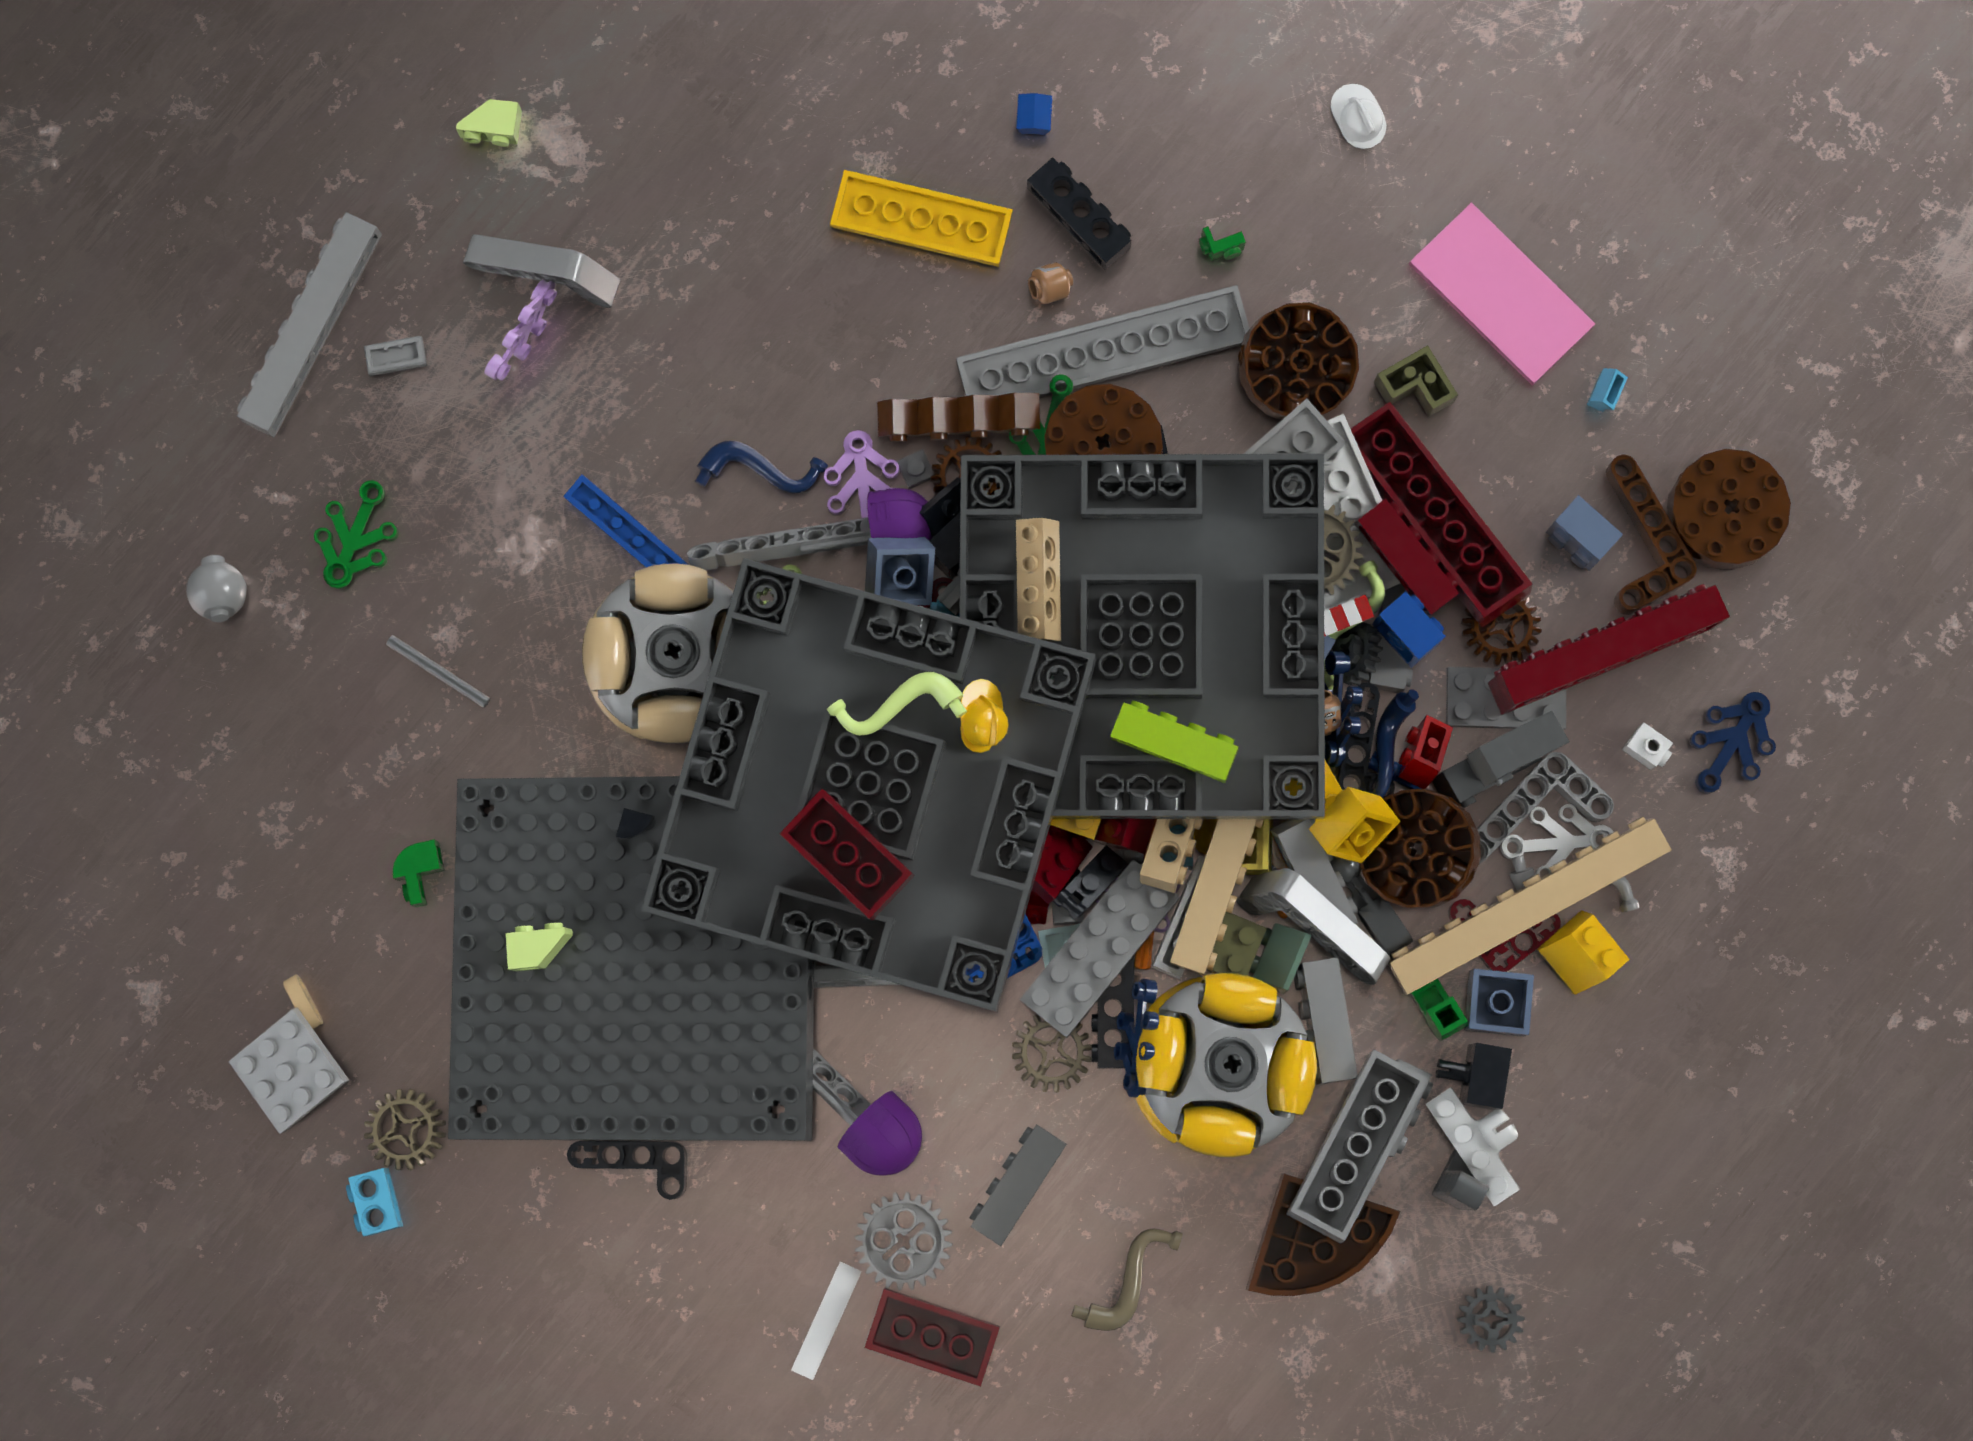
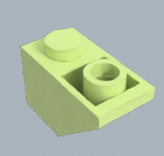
M489 99L459 121L456 125V130L460 138H463L468 143L477 144L481 140L491 141L492 144L501 147H507L509 144H518L522 110L518 102Z
M563 923L544 924L545 929L533 930V926L515 927V932L506 933L508 970L545 969L573 936L572 929L563 927Z

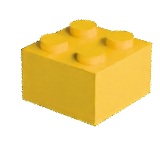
M1347 787L1338 793L1335 801L1325 810L1324 819H1316L1309 830L1328 855L1362 863L1401 821L1381 796Z

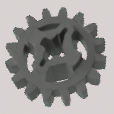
M1362 622L1339 636L1331 648L1333 651L1344 652L1345 655L1350 657V669L1347 673L1343 674V683L1360 685L1361 680L1368 681V673H1375V663L1381 662V659L1377 656L1383 650V647L1378 646L1382 636L1376 634L1378 629L1372 627L1371 624Z
M1486 1286V1293H1483L1480 1288H1476V1297L1473 1298L1466 1295L1465 1299L1468 1305H1459V1309L1465 1312L1464 1316L1457 1318L1458 1322L1465 1324L1460 1333H1469L1470 1336L1467 1339V1343L1471 1345L1477 1341V1349L1480 1351L1486 1345H1488L1489 1352L1495 1353L1496 1345H1499L1502 1350H1507L1506 1341L1509 1340L1512 1343H1516L1517 1340L1513 1336L1514 1332H1523V1329L1517 1326L1518 1322L1525 1320V1317L1517 1315V1311L1522 1306L1521 1304L1513 1305L1511 1303L1515 1298L1513 1294L1504 1297V1288L1499 1287L1496 1293H1494L1492 1286ZM1496 1299L1505 1304L1509 1313H1503L1498 1308ZM1484 1300L1483 1307L1477 1313H1472L1474 1307ZM1490 1311L1492 1315L1504 1318L1503 1320L1492 1322V1327H1490L1489 1323L1478 1320L1479 1318L1489 1316ZM1472 1325H1479L1484 1330L1485 1339L1474 1331ZM1509 1325L1506 1333L1499 1337V1331L1503 1326Z

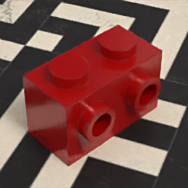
M1426 715L1417 727L1412 726L1405 739V742L1409 743L1408 748L1404 749L1398 762L1402 765L1399 777L1422 789H1426L1441 770L1453 727L1429 715Z

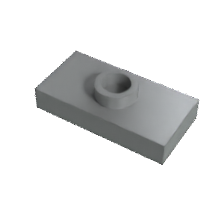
M422 336L364 346L369 376L427 366Z

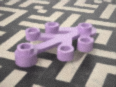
M541 280L537 284L531 296L533 301L526 305L518 316L520 323L507 333L502 342V345L508 349L502 357L495 354L490 359L484 374L494 380L499 379L502 381L510 371L511 366L507 362L512 354L522 361L527 358L532 346L527 344L530 332L540 336L547 325V321L542 319L546 305L550 306L556 298L557 291L555 290L556 284L554 282Z
M852 431L845 437L843 443L844 454L833 467L827 468L824 472L826 484L836 486L841 482V474L853 461L855 464L856 472L837 495L830 497L827 502L828 510L834 515L841 514L844 511L845 504L858 489L861 518H867V496L870 488L874 491L890 488L867 470L866 459L882 469V473L886 478L893 479L899 474L898 463L892 459L887 460L872 448L871 437L864 431ZM855 440H861L864 443L860 449H855L852 444ZM887 465H894L896 471L889 474L885 471ZM831 472L837 473V480L829 481L827 479L828 474ZM833 501H840L842 503L841 508L838 510L832 509L831 503Z

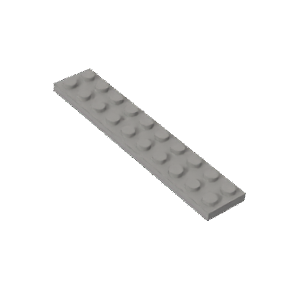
M1238 285L957 357L956 362L966 396L1003 395L1017 392L1039 393V398L1052 395L1049 385L1052 378L1056 375L1063 374L1068 376L1073 382V389L1241 346L1244 335L1250 328ZM1058 381L1056 383V390L1059 392L1064 391L1067 387L1065 381Z

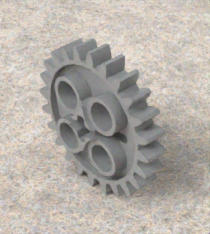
M896 1192L893 1193V1202H889L883 1196L881 1197L883 1206L879 1207L872 1203L871 1206L874 1213L872 1215L866 1212L863 1213V1216L868 1220L867 1224H857L864 1231L863 1235L855 1236L856 1240L863 1241V1246L856 1248L855 1252H864L865 1254L859 1263L868 1262L870 1264L865 1272L866 1274H870L873 1271L877 1272L876 1283L883 1277L887 1279L886 1288H889L894 1281L897 1282L898 1291H901L903 1284L907 1282L909 1288L914 1290L915 1281L917 1280L924 1287L926 1286V1275L934 1280L936 1279L933 1271L934 1268L944 1270L945 1267L939 1262L940 1259H950V1256L943 1252L944 1248L953 1246V1243L945 1241L944 1238L952 1234V1231L943 1230L942 1228L948 1222V1219L939 1220L937 1218L942 1210L941 1208L933 1212L930 1210L932 1200L926 1202L925 1205L921 1204L920 1194H918L914 1201L910 1200L909 1192L905 1193L903 1200L899 1199ZM902 1211H909L914 1216L913 1225L906 1229L901 1228L897 1223V1216ZM923 1222L925 1224V1227L909 1240L911 1245L909 1249L903 1246L887 1260L882 1258L889 1249L898 1243L899 1240L896 1236L899 1233L905 1236L919 1223ZM878 1231L889 1233L891 1242L888 1247L879 1248L874 1243V1236ZM921 1234H928L932 1237L934 1245L931 1250L924 1252L918 1249L916 1241ZM898 1254H905L909 1257L911 1264L908 1270L901 1272L894 1267L893 1261Z

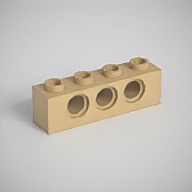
M1047 518L1016 520L1018 633L1048 642L1061 641L1059 521Z
M1157 819L1140 871L1141 884L1172 893L1176 892L1178 884H1184L1188 868L1184 867L1186 857L1192 858L1196 846V840H1193L1195 829L1201 830L1204 819ZM1175 825H1182L1186 828L1181 834H1174L1170 831ZM1167 852L1177 855V858L1172 862H1166L1161 857Z

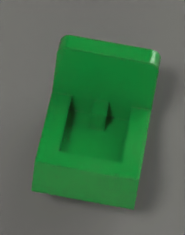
M1208 226L1202 229V238H1199L1201 250L1204 255L1209 254L1211 262L1225 257V260H1230L1239 256L1242 253L1241 251L1244 250L1246 243L1242 231L1214 241Z

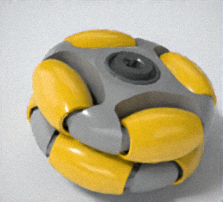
M1236 973L1204 975L1203 978L1199 976L1171 987L1160 995L1148 1008L1147 1011L1158 1013L1159 1025L1155 1030L1143 1029L1139 1039L1136 1055V1072L1139 1087L1146 1088V1094L1139 1095L1135 1099L1148 1122L1171 1143L1178 1142L1193 1151L1210 1156L1249 1155L1252 1150L1272 1141L1283 1133L1293 1123L1295 1114H1304L1311 1100L1316 1081L1317 1058L1314 1042L1306 1041L1308 1035L1303 1023L1291 1006L1282 997L1277 996L1276 988L1262 980ZM1142 1042H1148L1155 1047V1055L1149 1060L1144 1061L1139 1058V1047ZM1145 1046L1141 1049L1142 1057L1145 1054Z

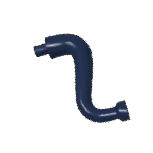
M723 441L712 447L700 460L697 467L701 471L695 482L705 487L711 476L717 478L729 461H737L755 471L778 489L789 493H801L815 483L819 474L825 472L828 465L821 459L813 457L810 461L811 468L808 473L800 480H793L784 475L762 454L747 444L738 441Z
M1413 689L1407 693H1397L1385 708L1378 723L1376 732L1378 778L1371 793L1382 798L1386 795L1393 778L1397 732L1404 720L1416 709L1415 701L1419 698V694Z

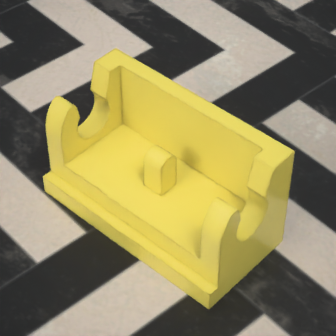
M1264 819L1261 828H1254L1251 838L1256 839V844L1251 857L1245 855L1242 867L1247 868L1245 875H1258L1272 871L1273 835L1270 829L1273 828V819Z

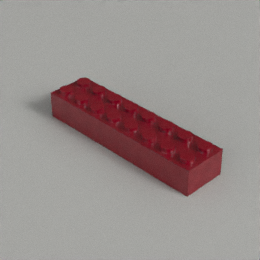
M1391 402L1351 428L1380 497L1383 500L1386 498L1389 503L1393 501L1398 505L1403 513L1401 518L1407 526L1412 525L1420 534L1421 539L1419 542L1426 550L1430 548L1436 554L1440 561L1437 565L1444 574L1449 572L1458 583L1456 587L1459 592L1458 598L1481 627H1484L1530 595L1532 582Z
M1704 584L1688 590V593L1680 597L1674 595L1661 601V604L1653 607V609L1651 606L1642 608L1634 612V615L1628 617L1627 621L1624 616L1609 622L1607 626L1600 629V632L1597 627L1582 633L1580 637L1573 640V643L1569 638L1555 644L1553 648L1547 650L1546 654L1544 649L1528 655L1519 665L1517 660L1501 666L1499 670L1494 672L1495 677L1488 682L1501 715L1714 629L1730 618L1717 586L1713 585L1706 588Z

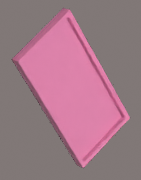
M1472 202L1409 263L1532 386L1595 325Z

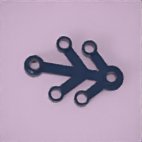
M1330 651L1325 659L1326 672L1329 675H1334L1333 689L1329 690L1324 682V690L1332 692L1333 695L1339 698L1341 702V721L1343 722L1344 720V726L1341 731L1339 727L1332 731L1330 735L1325 736V760L1330 767L1335 768L1339 767L1345 759V744L1350 735L1359 734L1361 730L1360 718L1357 716L1346 717L1352 704L1359 705L1363 699L1361 687L1349 686L1342 700L1343 674L1349 671L1351 661L1350 657L1341 651Z
M1751 692L1743 697L1740 704L1724 708L1712 706L1706 711L1705 718L1712 725L1719 724L1726 718L1742 717L1734 727L1707 733L1699 730L1691 735L1690 744L1695 749H1703L1708 744L1726 741L1710 769L1703 770L1697 775L1695 783L1700 792L1710 794L1719 789L1722 782L1720 775L1737 748L1742 764V778L1746 781H1753L1760 776L1761 770L1754 763L1747 731L1753 723L1758 739L1756 751L1759 755L1769 756L1774 753L1776 744L1774 740L1769 738L1765 717L1770 712V702L1764 694ZM1753 701L1760 704V711L1756 712L1751 708ZM1712 710L1719 712V720L1711 718L1710 713ZM1696 735L1704 737L1705 742L1703 745H1698L1695 742ZM1762 742L1770 744L1771 749L1769 752L1762 750ZM1747 767L1754 768V777H1750L1746 774ZM1707 775L1714 778L1715 783L1713 786L1706 784L1705 777Z
M1141 979L1133 984L1132 996L1138 1000L1136 1026L1134 1025L1132 1013L1120 1012L1117 1017V1027L1119 1030L1126 1031L1129 1043L1117 1042L1114 1048V1057L1116 1060L1123 1061L1126 1070L1123 1086L1129 1097L1133 1098L1146 1094V1088L1139 1087L1136 1072V1055L1142 1030H1155L1159 1025L1158 1013L1146 1011L1147 1004L1155 1002L1158 991L1156 981ZM1142 1042L1139 1047L1140 1060L1151 1059L1155 1055V1047L1148 1042ZM1145 1046V1054L1142 1057L1141 1049Z

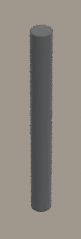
M394 635L388 639L387 646L478 705L485 708L490 702L491 698Z

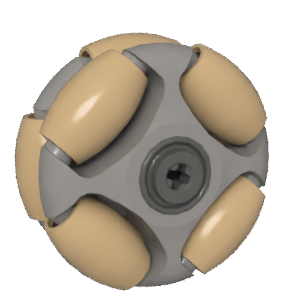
M679 563L658 564L637 570L634 577L621 583L601 602L593 617L588 620L582 644V663L591 694L602 712L617 727L636 738L662 743L690 742L733 595V591L728 586L707 575V570ZM711 635L716 638L715 641L711 639ZM634 636V641L630 643L629 639ZM672 650L674 654L678 653L679 658L673 660V657L668 656L667 652ZM629 671L634 673L633 677L629 675ZM691 692L696 693L694 697L689 696ZM656 693L659 697H653L652 694Z

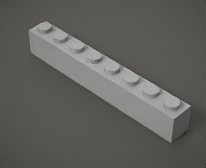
M345 212L342 219L339 218L336 221L331 241L322 247L319 254L320 261L316 269H312L308 273L305 281L306 287L302 295L298 294L292 304V314L288 320L282 322L276 344L271 345L265 355L266 362L262 370L255 373L248 396H244L238 405L237 411L239 413L237 417L243 423L272 437H275L382 236L376 226Z

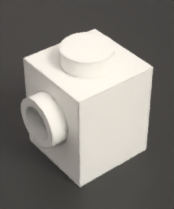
M1643 722L1637 727L1622 750L1652 770L1657 765L1660 767L1665 765L1672 755L1669 748L1673 742Z

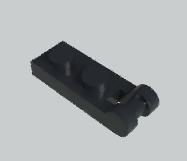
M1106 845L1071 883L1058 894L1053 902L1059 908L1063 906L1070 912L1069 916L1076 922L1122 874L1129 864ZM1074 895L1081 902L1079 904L1076 903L1071 896Z

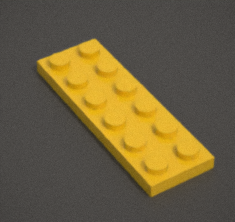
M844 170L830 227L999 267L1013 209Z

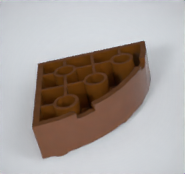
M1281 1173L1246 1290L1270 1296H1298L1320 1292L1344 1282L1362 1270L1379 1252L1391 1235L1401 1211L1366 1200L1346 1240L1340 1244L1286 1214L1304 1180Z

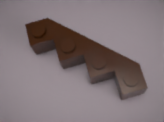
M1014 392L1003 395L928 397L918 400L888 399L877 402L878 437H890V442H907V437L930 436V440H947L948 435L970 434V438H988V433L1011 432V436H1029L1030 430L1040 429L1039 393Z

